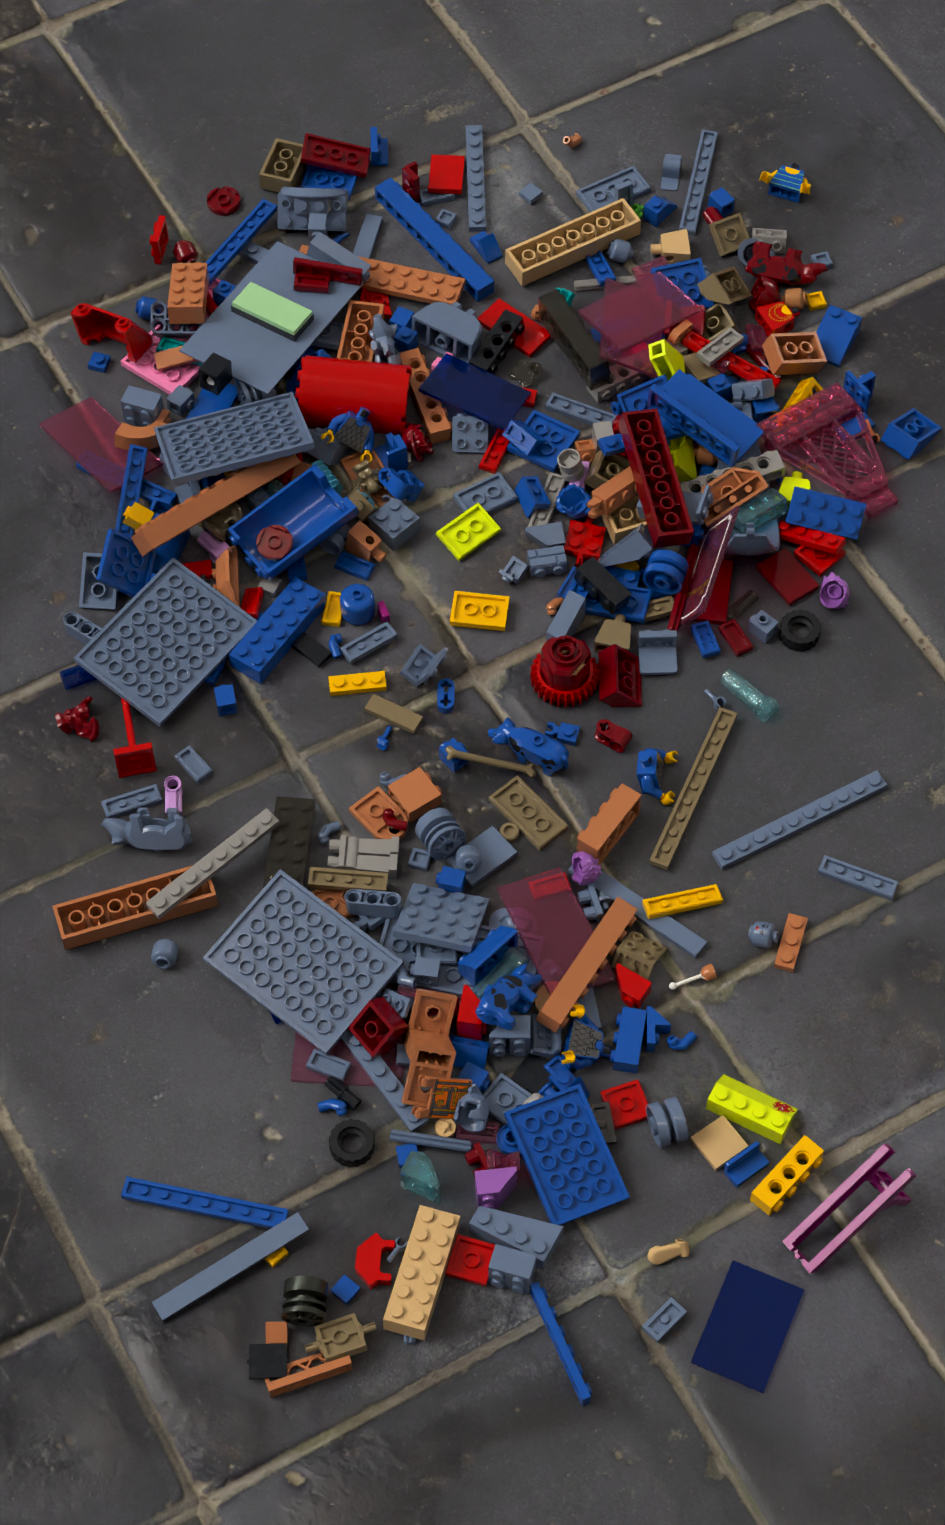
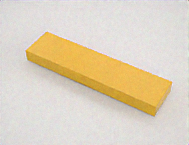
M717 884L643 899L642 905L647 918L653 919L722 904L723 898Z

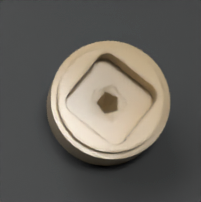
M445 1118L439 1119L435 1125L436 1135L452 1138L456 1132L454 1121Z

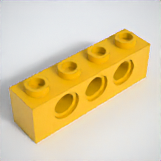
M804 1135L752 1191L750 1201L769 1216L773 1211L777 1213L784 1205V1199L787 1196L791 1198L797 1191L796 1186L800 1182L805 1183L811 1175L809 1172L813 1168L817 1169L824 1161L822 1158L824 1150ZM797 1160H804L807 1164L801 1165ZM785 1174H790V1175H792L794 1178H793V1179H787V1178L784 1177V1175H785ZM776 1188L780 1193L775 1194L771 1192V1189Z

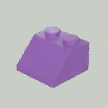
M516 1166L475 1171L477 1208L483 1206L495 1209L501 1206L517 1186Z

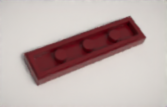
M294 257L293 274L328 276L331 281L362 285L363 269L297 257Z

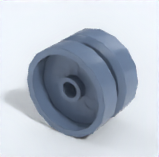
M675 1096L664 1099L662 1106L659 1102L646 1105V1115L650 1131L659 1148L670 1145L671 1139L676 1143L688 1140L685 1116Z

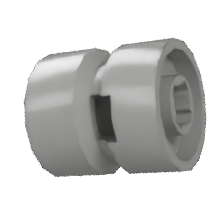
M570 448L561 451L557 457V462L563 478L568 482L580 480L584 476L585 469L579 452Z

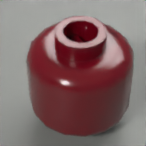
M181 240L174 245L173 254L178 262H196L198 252L192 242Z

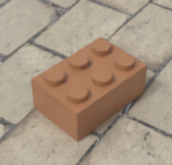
M816 332L770 334L762 345L772 375L818 373L827 362Z

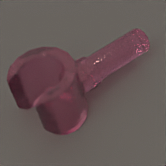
M722 360L720 364L714 363L710 367L717 368L718 372L722 374L729 369L727 366L730 362Z

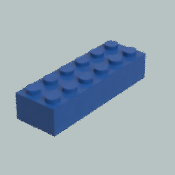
M294 577L229 654L231 667L262 684L292 648L291 643L305 632L324 610L326 604L325 593Z

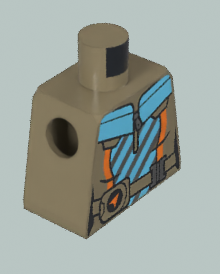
M360 484L347 495L357 507L359 513L357 516L362 521H368V517L381 508Z

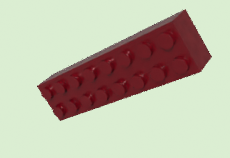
M647 409L622 412L618 426L654 548L689 544L694 530L658 410Z

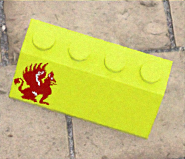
M725 1074L716 1082L706 1105L707 1110L719 1116L724 1115L726 1119L780 1145L798 1111L797 1108Z

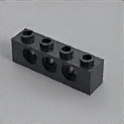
M506 309L503 311L469 360L471 372L486 379L495 374L499 363L504 361L508 350L515 345L517 337L524 332L523 317Z

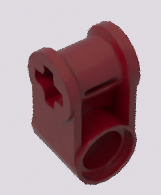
M606 719L600 720L596 725V741L618 753H622L633 737L629 730Z

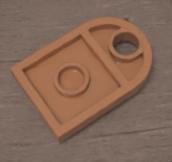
M379 786L349 807V812L375 839H391L392 836H396L400 840L407 833L408 819L406 814ZM386 808L393 809L397 820L407 821L406 831L400 830L397 834L390 832L391 828L386 825L382 818Z

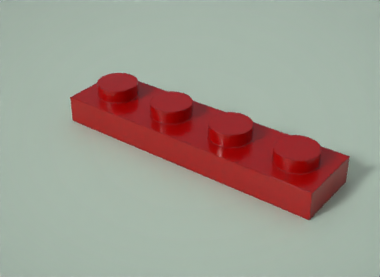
M783 520L779 523L780 539L835 555H838L846 544L845 538L787 523Z

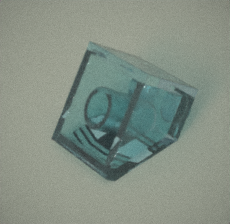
M411 1150L400 1171L401 1188L439 1204L440 1184L430 1158L422 1152L416 1153Z

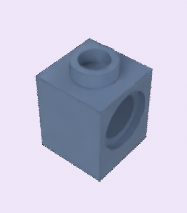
M416 956L415 964H411L410 976L417 978V984L438 986L440 959Z

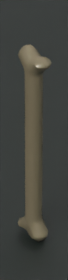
M447 746L445 749L448 753L446 757L448 761L458 758L523 772L531 778L536 775L534 763L522 765L457 751L452 746Z

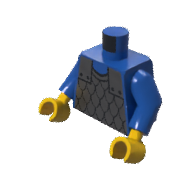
M361 406L357 414L349 410L347 413L334 417L327 428V433L322 434L321 439H325L327 435L329 437L327 444L336 439L360 453L364 451V454L360 456V461L362 462L364 456H366L370 463L372 461L370 453H372L374 445V429L371 422L367 420L370 411Z
M647 748L644 751H639L637 778L642 794H649L657 799L661 798V802L664 805L673 803L674 800L671 798L675 797V794L672 791L664 794L662 791L663 760L667 764L677 762L678 760H675L673 756L678 755V752L671 751L666 753L664 750Z
M573 1005L576 1011H571L570 1016L576 1017V1019L568 1025L561 1060L562 1064H568L579 1070L590 1067L599 1059V1056L609 1058L612 1046L602 1044L604 1034L587 1017L584 1006Z

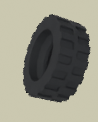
M799 609L792 610V612H788L783 616L780 622L779 638L784 646L796 652H804L815 647L816 643H818L821 623H819V619L813 613ZM794 624L806 625L809 629V634L806 637H796L791 633V627Z
M358 1119L343 1120L341 1123L336 1124L335 1128L331 1131V1136H329L331 1155L342 1166L359 1167V1165L365 1164L374 1153L375 1140L372 1129L365 1122H361ZM356 1134L361 1138L362 1146L358 1151L347 1152L344 1150L342 1140L346 1135Z

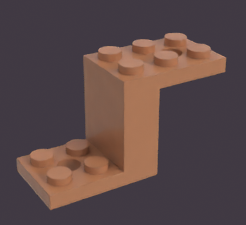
M418 988L416 990L408 1024L409 1027L407 1028L403 1044L411 1063L401 1100L402 1104L427 1108L431 1088L426 1091L421 1089V1084L418 1083L419 1075L450 1078L456 1051L448 1035L457 1002L456 995ZM430 1008L438 1009V1013L435 1016L427 1015Z

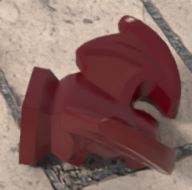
M87 696L76 707L67 709L64 714L56 713L55 717L58 728L67 735L72 730H76V734L79 737L89 738L90 742H94L99 735V723L93 716L89 722L86 720L89 718L88 705L93 698Z

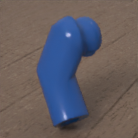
M332 1098L317 1103L320 1113L331 1109L336 1110L339 1116L347 1113V1105L343 1101Z

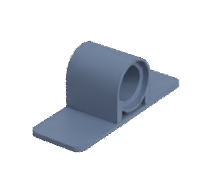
M665 155L661 181L662 190L677 191L681 155Z

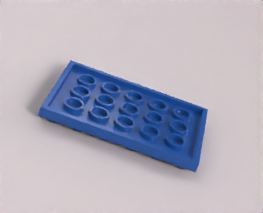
M580 1084L504 1112L505 1119L550 1223L561 1226L630 1198Z

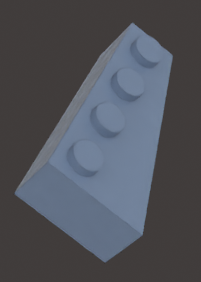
M483 1206L477 1208L469 1222V1232L489 1243L537 1255L536 1267L544 1270L560 1242L564 1227Z

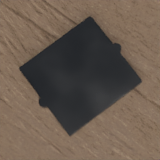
M529 1053L513 1074L511 1080L532 1094L539 1093L541 1088L550 1082L548 1080L550 1074L543 1068L548 1062H546L545 1058L541 1059L537 1055Z
M287 1343L249 1344V1359L247 1360L249 1380L280 1379L287 1376V1363H289Z

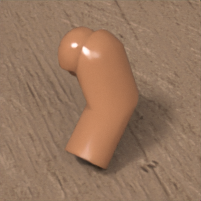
M574 133L575 136L571 135V138L565 136L563 143L571 149L575 148L582 141V137L578 133Z
M555 598L546 605L547 614H557L556 608L561 606L564 598Z

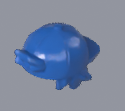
M575 484L563 488L562 492H559V496L556 497V508L558 511L572 519L585 518L588 516V511L591 510L587 507V502L592 499L591 496L585 492L584 488Z

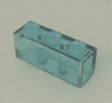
M771 488L730 512L731 527L740 534H746V523L754 522L756 531L788 512L787 499L777 490Z

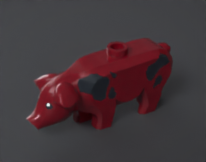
M759 241L754 243L752 249L753 257L748 261L745 268L747 273L760 278L761 276L768 277L774 280L777 285L779 282L786 284H811L816 281L821 273L828 271L823 263L804 265L801 261L803 251L789 248L785 258L781 256L770 257V249L773 244Z

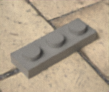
M730 327L699 350L696 358L710 367L741 344L744 337Z

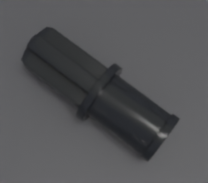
M330 1076L325 1081V1086L337 1096V1099H341L352 1110H355L361 1104L362 1100L355 1096L348 1086H343L333 1076Z

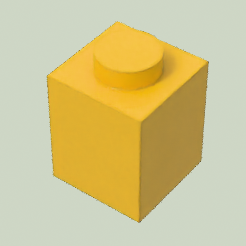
M135 502L131 507L128 506L123 514L125 516L123 523L136 530L146 522H150L154 512Z

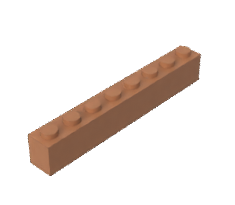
M617 896L535 1020L555 1033L559 1027H565L570 1019L567 1015L569 1012L576 1010L573 1005H579L577 1002L579 997L582 999L589 991L587 985L589 983L593 985L599 976L596 973L597 970H603L609 961L606 959L607 955H613L618 947L615 943L617 940L620 942L627 934L625 928L627 926L631 928L637 919L634 916L638 910L637 908Z

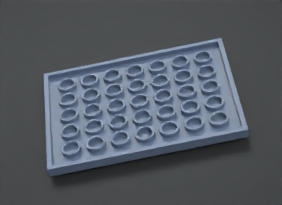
M293 392L154 427L172 486L183 485L189 481L201 480L212 475L217 476L223 472L236 471L246 466H255L258 463L271 462L277 458L290 457L296 453H305L315 449L314 441Z
M172 558L74 657V662L161 727L229 656L257 620L175 558Z
M281 869L203 957V961L325 1055L333 1049L349 1030L348 1027L369 1000L375 999L404 965L401 959Z

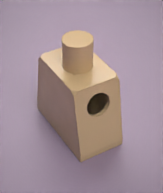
M687 229L661 234L660 244L650 245L651 255L661 254L663 264L690 260L691 252Z

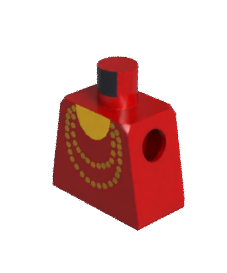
M780 301L756 307L755 320L767 337H769L770 334L791 331L794 327L795 317H798L800 312L796 306L788 309L785 303Z

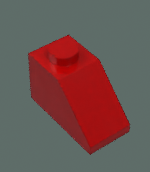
M617 963L615 977L621 1000L627 1006L639 1009L651 992L652 982Z

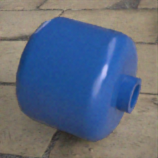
M352 584L341 592L340 609L342 617L346 622L353 625H363L374 617L376 611L375 597L373 591L368 586Z

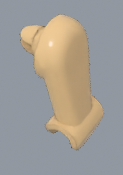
M675 1239L676 1243L654 1246L649 1249L648 1260L652 1264L659 1265L677 1256L687 1257L690 1252L689 1245L682 1239Z

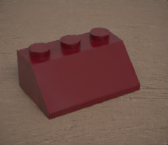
M616 644L598 652L600 701L611 707H641L642 691L639 657Z

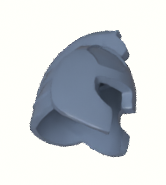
M472 1084L468 1088V1093L458 1101L454 1113V1123L460 1124L469 1132L483 1131L486 1128L489 1115L488 1103L476 1084Z

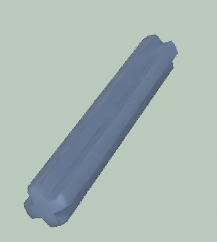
M391 1130L390 1133L391 1141L469 1152L472 1142L469 1140L400 1130Z

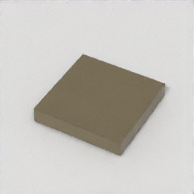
M741 213L708 225L720 257L738 251L740 244L750 238Z

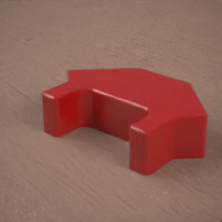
M377 1233L359 1245L356 1253L355 1272L370 1290L378 1284L391 1285L392 1282L391 1274L382 1273L380 1269L383 1252H392L395 1248V1241L382 1239Z

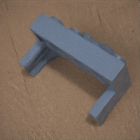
M282 187L278 193L277 229L308 230L309 213L327 214L328 231H346L349 190L345 188Z

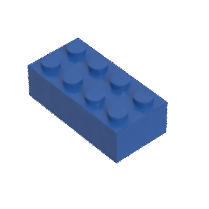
M794 486L786 522L857 540L866 503Z

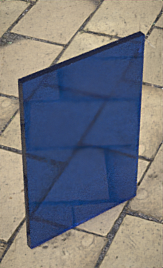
M447 353L418 389L423 394L503 431L531 395L530 391Z
M733 1260L691 1363L764 1393L804 1289Z

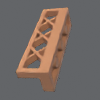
M320 1352L287 1363L286 1377L271 1382L269 1379L264 1380L270 1398L351 1371L353 1370L352 1362L348 1355L326 1363L323 1354ZM315 1360L324 1362V1364L310 1368ZM299 1367L304 1370L289 1375L292 1368Z

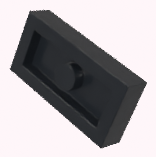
M609 1101L590 1105L606 1144L617 1143Z

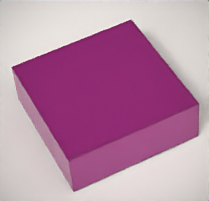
M384 600L377 602V613L381 623L388 622L390 624V614Z

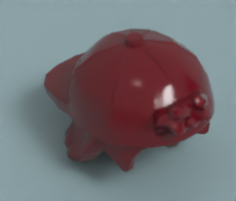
M410 422L406 424L408 428L405 429L402 440L407 446V452L415 455L416 459L421 463L423 462L424 453L433 454L434 451L431 449L433 444L427 442L429 437L424 436V433L420 430L421 425Z

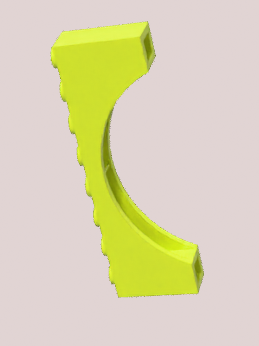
M665 339L648 344L650 361L658 377L666 374L668 380H670L679 369L685 373L684 357ZM689 436L670 440L669 450L676 473L678 474L679 483L695 479L697 473L693 439Z

